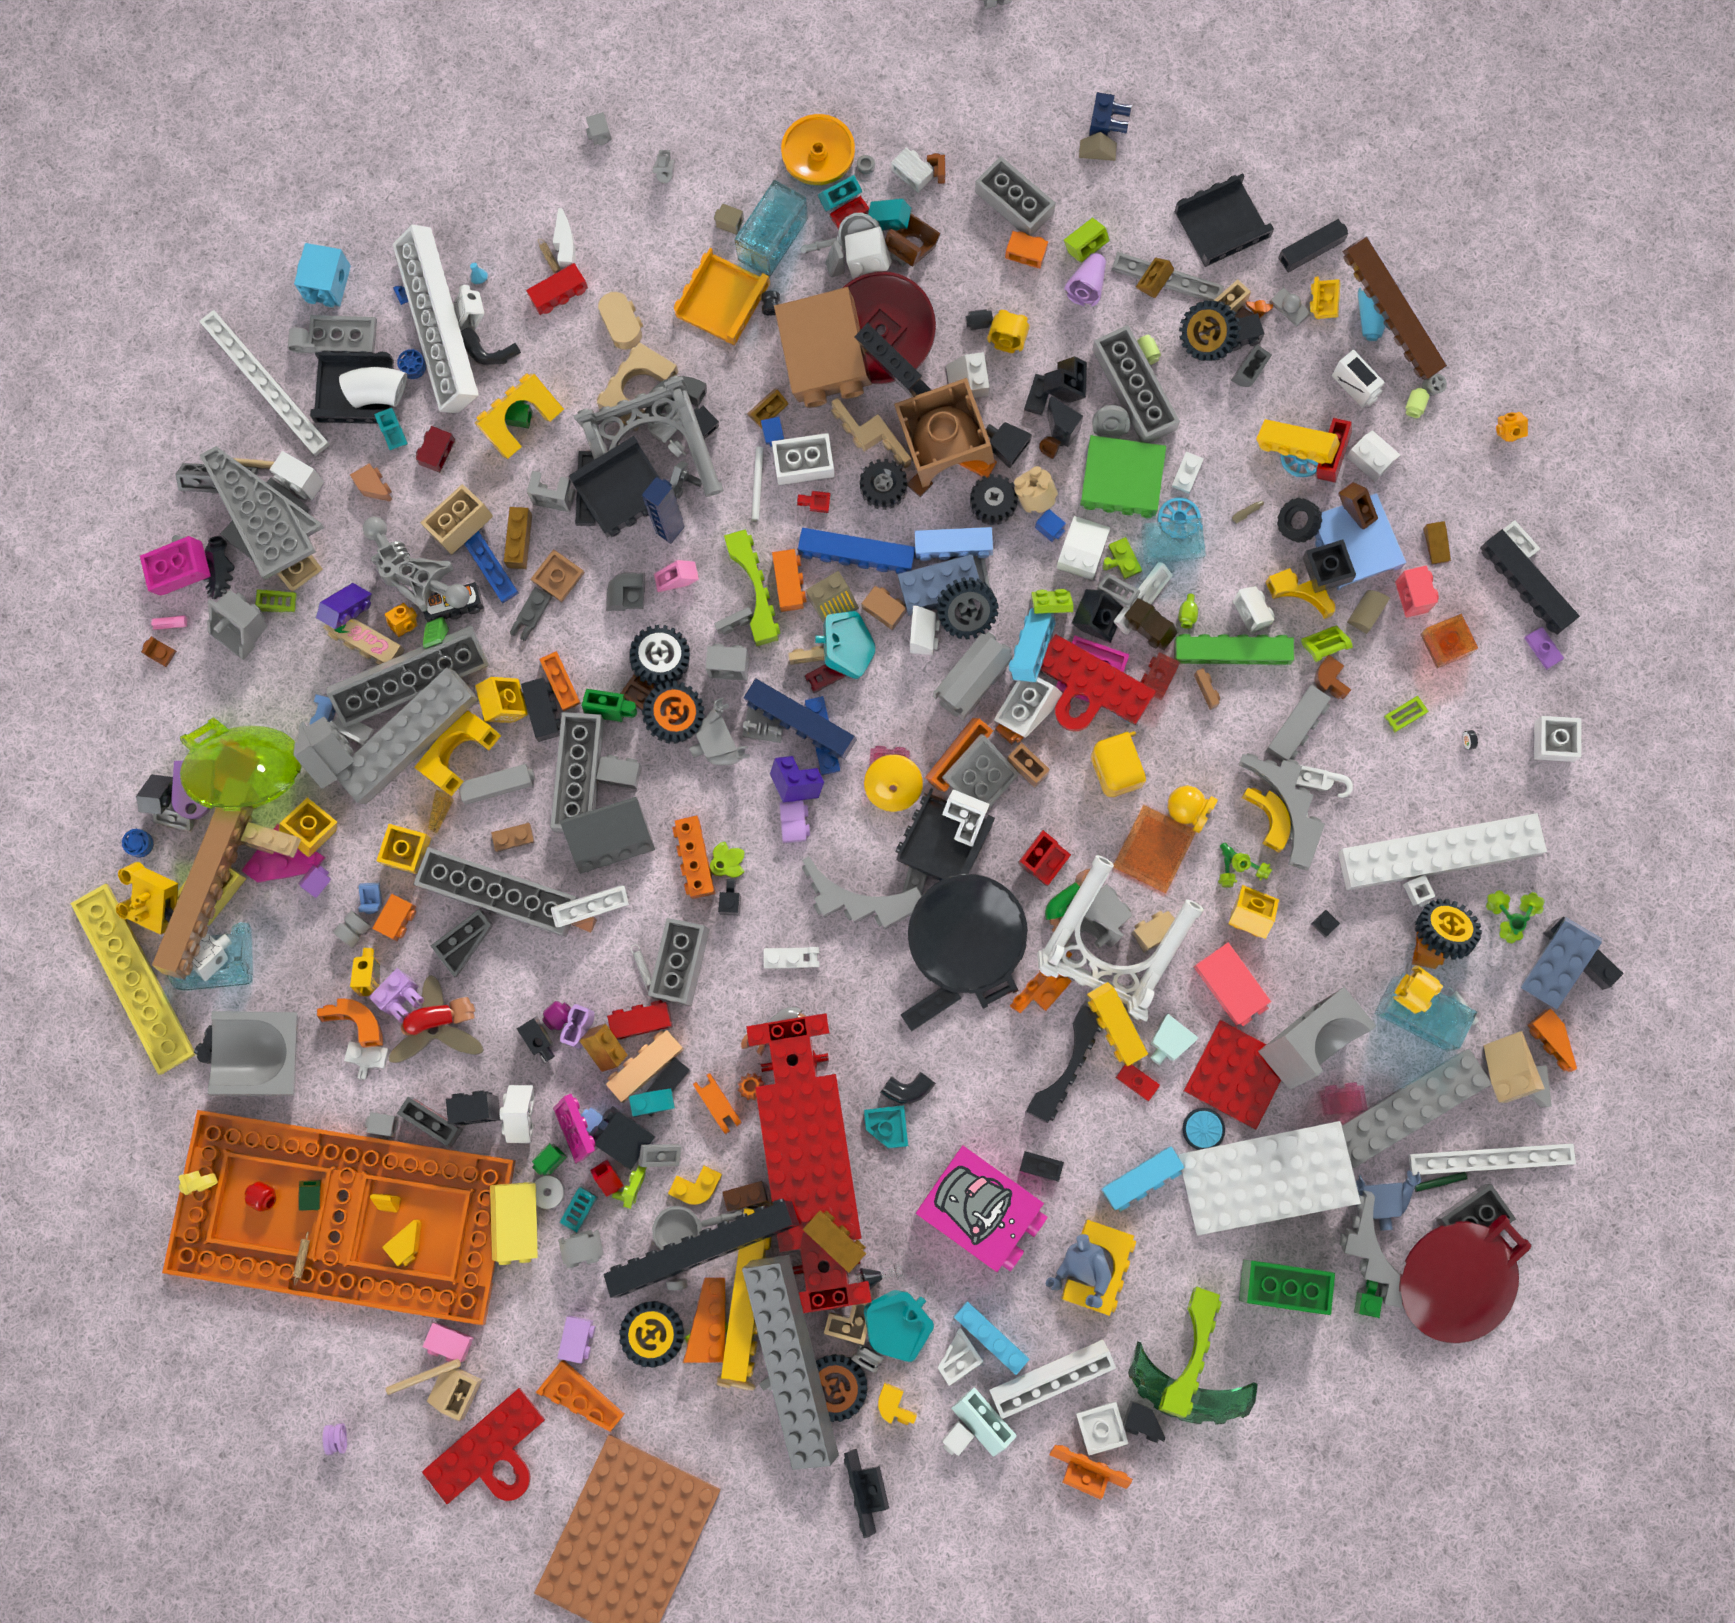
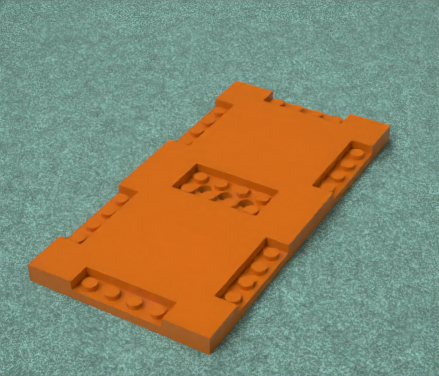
M197 1110L183 1174L199 1171L202 1177L214 1173L218 1183L201 1192H198V1190L193 1191L189 1195L179 1192L162 1273L485 1325L496 1261L492 1260L490 1185L512 1184L516 1160ZM320 1180V1209L299 1211V1181ZM259 1181L272 1187L276 1193L274 1206L263 1212H259L245 1203L246 1188ZM342 1190L348 1192V1199L345 1202L339 1200V1193ZM385 1194L399 1196L401 1198L399 1211L395 1213L377 1209L370 1199V1195ZM339 1210L344 1213L342 1222H337L334 1218L335 1213ZM419 1219L421 1221L419 1250L414 1255L415 1260L407 1266H397L382 1247L413 1220ZM334 1231L340 1234V1240L337 1243L332 1242L330 1239L331 1233ZM308 1232L307 1240L310 1241L302 1278H296L295 1280L293 1272L301 1239H306L305 1237Z

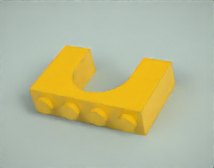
M533 373L524 374L519 379L520 383L516 387H509L504 392L506 395L501 400L497 398L490 404L491 409L487 412L485 410L476 417L475 425L506 459H509L522 447L508 431L505 424V413L512 403L519 400L530 402L543 418L549 422L564 410Z
M467 710L439 736L414 768L452 797L464 782L449 769V758L453 750L463 742L475 741L489 751L501 735L486 722Z
M1086 1219L1081 1235H1088L1090 1243L1101 1246L1109 1252L1113 1260L1112 1278L1104 1296L1100 1297L1103 1301L1100 1308L1090 1307L1085 1303L1089 1295H1095V1286H1087L1070 1279L1066 1280L1061 1299L1110 1316L1111 1312L1114 1313L1118 1303L1115 1300L1116 1294L1122 1290L1124 1281L1121 1278L1123 1272L1127 1273L1130 1261L1127 1259L1129 1252L1133 1253L1136 1241L1133 1240L1134 1235Z

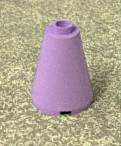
M1090 254L1067 281L1064 289L1067 290V297L1072 302L1085 306L1084 303L1091 304V306L1098 304L1101 299L1106 260L1101 254Z

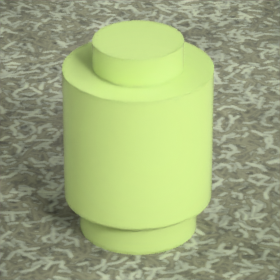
M1150 335L1139 338L1137 342L1148 363L1152 365L1158 362L1161 353L1154 338H1151Z
M1417 388L1411 391L1405 407L1406 415L1420 418L1424 414L1430 397L1425 389Z

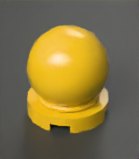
M1185 785L1176 788L1169 795L1167 809L1170 816L1177 822L1183 824L1192 823L1194 825L1192 830L1200 833L1208 820L1205 817L1206 813H1211L1218 799L1210 796L1209 800L1205 799L1199 789Z

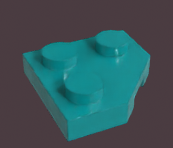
M904 1105L864 1110L866 1131L887 1148L908 1146Z

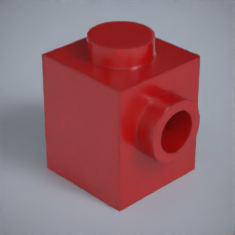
M608 1159L590 1170L595 1182L606 1197L616 1193L624 1186Z

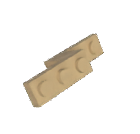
M838 398L832 401L831 412L836 419L840 418L843 422V429L847 434H852L854 437L853 442L858 449L862 448L865 452L883 440L884 447L888 451L891 449L894 453L893 458L898 465L902 464L904 468L911 465V457L879 415H876L859 427Z
M248 822L241 841H243L242 845L270 854L277 852L294 858L301 839Z

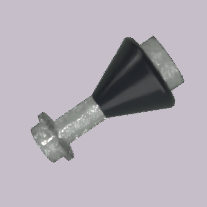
M894 1263L893 1268L883 1271L860 1268V1272L855 1273L857 1283L869 1281L871 1290L882 1279L896 1276L897 1280H899V1277H902L903 1274L900 1264L896 1265Z

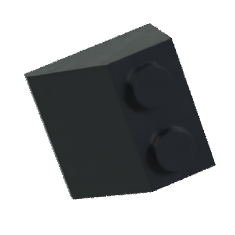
M1051 396L1047 407V418L1053 438L1061 441L1060 446L1065 445L1069 447L1081 429L1083 415Z
M1086 589L1072 624L1082 632L1111 643L1118 627L1114 620L1124 607L1103 590Z

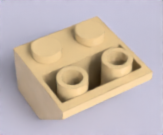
M459 1368L440 1374L427 1402L439 1412L457 1421H461L465 1418L482 1379Z

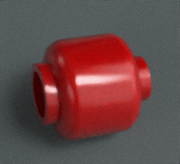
M261 1181L249 1185L245 1190V1203L259 1212L271 1209L276 1202L275 1190Z

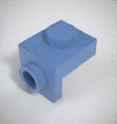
M380 882L360 883L358 887L361 905L358 910L359 912H365V914H374L382 906Z

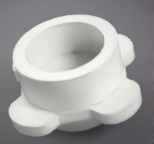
M669 440L671 443L668 445V448L675 456L686 455L683 451L685 447L681 442Z

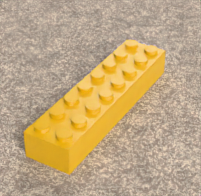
M746 1208L744 1209V1214H753L754 1209ZM772 1237L738 1251L721 1379L746 1382L753 1375L755 1363L751 1362V1358L756 1354L757 1341H754V1336L758 1331L742 1268L751 1260L767 1258L765 1257L766 1250H769L771 1247Z

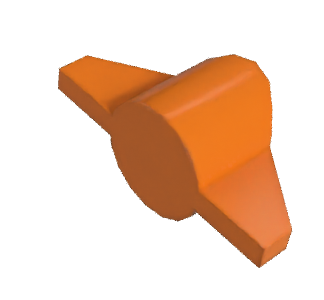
M1264 300L1246 301L1245 303L1246 307L1252 310L1254 314L1258 313L1259 318L1273 309V304H1266Z

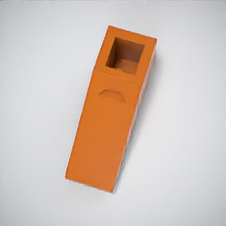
M1551 1008L1544 1010L1527 1025L1530 1028V1034L1535 1039H1540L1544 1044L1543 1049L1549 1055H1554L1558 1060L1556 1062L1562 1070H1567L1568 1072L1575 1071L1577 1066L1565 1024Z

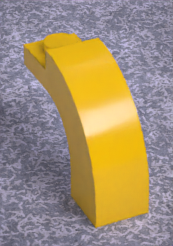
M1247 788L1241 798L1261 808L1269 819V830L1262 844L1280 853L1287 843L1291 829L1290 816L1285 804L1270 790L1263 796L1260 790Z

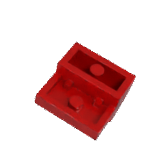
M1042 830L1020 858L1018 864L1027 873L1032 874L1044 885L1048 886L1071 854L1061 847L1058 841Z

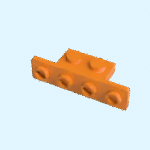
M1067 951L1066 957L1070 958L1072 953ZM1039 970L1034 979L1027 983L1026 988L1014 998L1010 1007L1018 1013H1022L1030 1002L1034 1000L1043 1010L1047 1011L1072 981L1059 973L1057 978L1053 976H1046Z
M1054 1445L1049 1454L1068 1463L1062 1483L1100 1500L1104 1496L1108 1481L1127 1489L1133 1480L1126 1473L1114 1471L1104 1463H1096L1089 1460L1086 1455L1071 1452L1069 1448L1063 1445Z

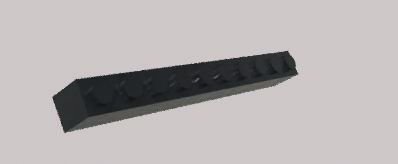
M784 1199L775 1200L770 1207L761 1206L754 1209L753 1214L747 1215L745 1213L738 1215L733 1222L724 1221L717 1224L718 1228L704 1229L696 1237H693V1235L681 1239V1243L676 1245L675 1243H670L663 1246L664 1250L659 1252L653 1250L645 1253L646 1257L644 1258L636 1257L628 1260L627 1265L622 1266L619 1264L611 1267L609 1272L603 1274L610 1298H620L799 1226L792 1201H784Z

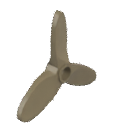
M432 975L428 976L423 984L422 997L424 1002L422 1003V1008L444 1005L441 985L437 978ZM441 1025L436 1034H431L429 1028L418 1035L407 1036L392 1050L389 1055V1061L392 1063L405 1061L423 1050L434 1039H439L447 1046L467 1054H481L484 1049L482 1044L470 1034L454 1027Z

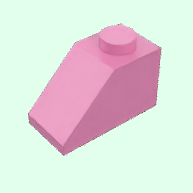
M677 560L654 574L657 592L689 586L699 580L694 561Z

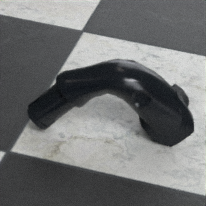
M468 327L460 331L467 353L477 363L483 365L506 364L507 360L521 353L516 343L503 350L499 349L494 353H486L479 343L481 342L479 336L473 329Z

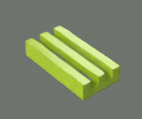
M1417 695L1385 715L1384 718L1396 733L1429 711ZM1414 702H1417V706L1400 715L1396 719H1392L1393 715L1410 706ZM1421 708L1422 711L1399 726L1396 725L1398 721Z

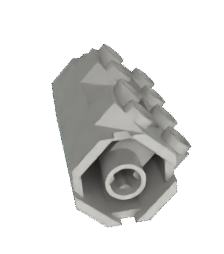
M990 632L986 634L981 633L933 692V697L935 699L939 697L941 699L939 704L956 717L960 715V719L964 720L980 703V699L988 689L1002 676L1005 668L1009 665L1010 660H1012L1010 654L1012 650L1006 644L1001 645L998 643L996 637Z

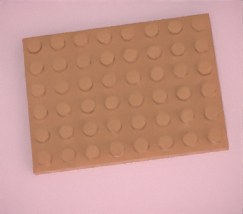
M609 1434L534 1594L592 1623H660L721 1489Z

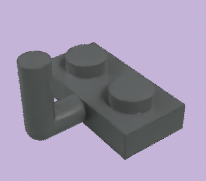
M681 461L674 467L670 480L676 499L682 496L684 490L682 488L683 482L688 481L699 487L702 485L699 478L689 474V471H687L689 464Z

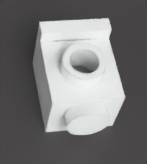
M1426 875L1403 884L1413 906L1419 905L1421 908L1427 903L1429 904L1431 902L1430 899L1435 897ZM1416 890L1421 891V897H1418Z

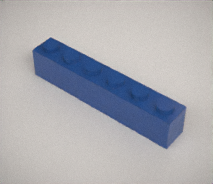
M802 527L798 544V555L805 559L815 557L827 563H830L832 560L838 561L839 564L844 566L856 564L862 569L873 567L877 568L876 570L880 572H888L890 570L900 574L912 571L915 547Z

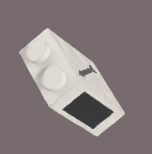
M1354 349L1339 361L1332 374V377L1361 408L1367 404L1371 406L1376 402L1377 396L1381 394V388L1385 383Z

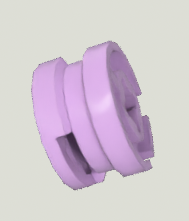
M344 1423L336 1424V1426L326 1425L324 1427L323 1447L326 1455H333L334 1452L338 1451L340 1454L346 1452L347 1432Z

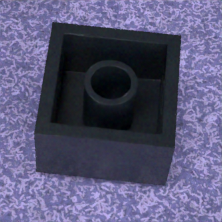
M1344 539L1307 550L1302 557L1315 593L1353 582L1356 577Z

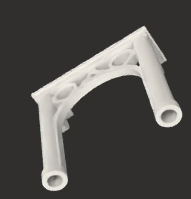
M1096 855L1092 862L1093 866L1045 949L1038 951V969L1042 974L1049 977L1057 978L1058 973L1064 977L1069 976L1075 979L1078 984L1082 986L1088 985L1093 990L1108 982L1115 988L1121 1002L1127 1004L1130 1016L1137 1020L1147 1021V1008L1153 999L1155 986L1196 918L1201 916L1204 909L1199 904L1186 900L1158 948L1147 960L1131 966H1117L1106 963L1089 952L1080 936L1081 922L1114 867L1111 861ZM1075 930L1076 942L1066 944ZM1071 949H1080L1083 956L1080 960L1074 961L1066 957V953ZM1086 959L1089 960L1088 965L1092 967V972L1081 967L1086 963ZM1147 969L1139 981L1136 972ZM1112 973H1114L1113 982L1101 977L1103 975H1112ZM1130 974L1134 982L1129 986H1125L1117 981L1118 977Z

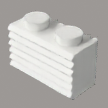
M907 147L891 162V170L917 193L933 179V167L928 162L924 163L916 151H910Z

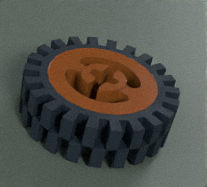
M843 1354L823 1356V1358L816 1360L821 1385L826 1388L827 1395L830 1396L832 1391L830 1385H835L838 1377H833L830 1380L826 1379V1376L830 1373H840L850 1383V1389L847 1390L844 1381L841 1380L839 1384L841 1391L837 1390L833 1396L834 1399L844 1396L845 1400L833 1403L825 1399L830 1421L842 1422L845 1419L852 1418L854 1414L856 1415L864 1405L868 1390L867 1378L864 1370L851 1357L848 1358Z

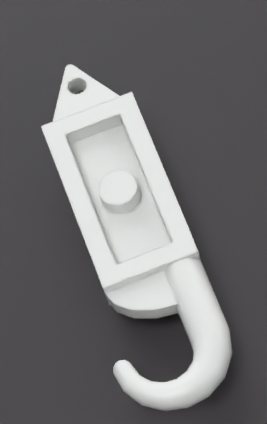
M1302 766L1295 785L1327 791L1332 787L1334 781L1342 782L1347 786V789L1344 793L1338 794L1340 798L1349 796L1353 790L1352 781L1347 776L1307 766Z

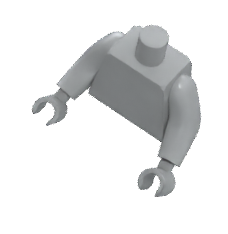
M720 698L714 701L713 709L702 721L701 727H698L699 730L696 736L699 743L689 747L693 758L705 754L708 762L712 764L733 765L743 758H749L750 754H745L748 746L736 748L728 728L721 717L723 710L727 709L729 705H723L722 701L724 698Z

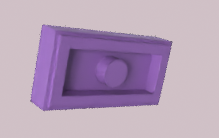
M1543 627L1525 637V640L1546 670L1564 659Z

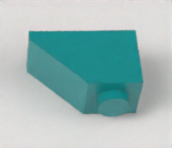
M671 1089L629 1096L633 1117L675 1109Z

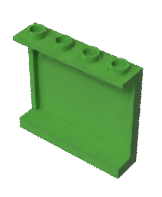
M1090 435L1080 506H1084L1087 510L1103 509L1107 513L1120 511L1124 515L1141 514V517L1144 518L1156 516L1166 446Z

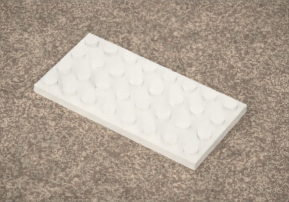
M1341 1121L1178 1154L1180 1161L1185 1167L1182 1169L1197 1236L1361 1204Z

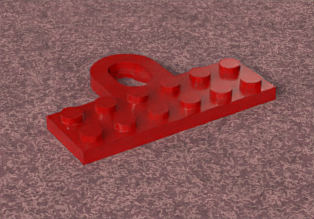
M1057 634L1054 635L1048 645L1040 669L1043 673L1067 686L1056 704L1055 716L1060 726L1068 731L1076 732L1087 728L1101 707L1108 709L1136 726L1156 694V691ZM1078 695L1085 696L1090 702L1088 709L1076 718L1071 717L1069 714L1071 700Z
M518 1388L421 1472L446 1504H449L479 1477L498 1499L504 1501L516 1500L527 1491L531 1475L528 1466L515 1451L514 1447L543 1423L545 1419L522 1389ZM505 1460L512 1465L513 1473L516 1476L514 1484L508 1485L495 1477L493 1468L498 1461Z

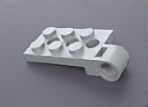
M310 315L309 332L296 327L289 329L287 348L296 353H315L324 350L333 353H340L341 351H349L351 353L366 351L374 353L377 319L375 317ZM323 331V335L320 338H315V333ZM335 332H342L340 338H333ZM355 332L361 333L358 339H352V334Z

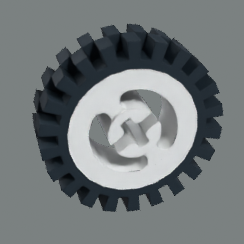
M655 625V628L652 629L649 626L647 631L642 629L639 636L636 634L634 637V642H631L629 660L632 671H635L636 677L640 676L642 682L646 680L648 685L651 686L652 683H656L657 687L664 682L676 681L677 678L680 680L683 677V673H686L687 667H689L690 648L689 644L687 645L686 638H682V633H676L675 628L672 627L669 630L667 625H663V628ZM650 649L652 663L646 658V653ZM668 649L673 653L674 656L672 661L669 663Z

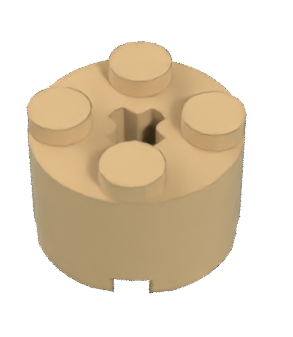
M1033 467L1030 471L1014 480L1015 492L1022 508L1026 512L1037 511V513H1041L1050 509L1055 504L1056 495L1058 496L1057 489L1050 473L1041 469V467Z

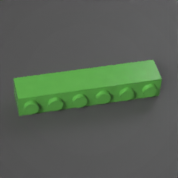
M1180 634L1174 640V664L1291 665L1294 661V637H1288L1287 635H1277L1276 637L1257 635L1256 637H1249V635L1241 634L1237 637H1229L1227 634H1221L1218 637H1210L1209 634H1200L1198 637H1191L1190 634Z

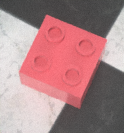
M1427 565L1405 570L1395 581L1406 618L1428 613L1438 602V591L1433 587V575L1431 571H1428Z

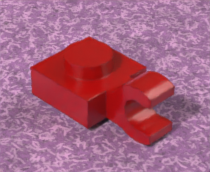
M812 491L811 496L798 494L797 506H810V511L829 513L831 493Z

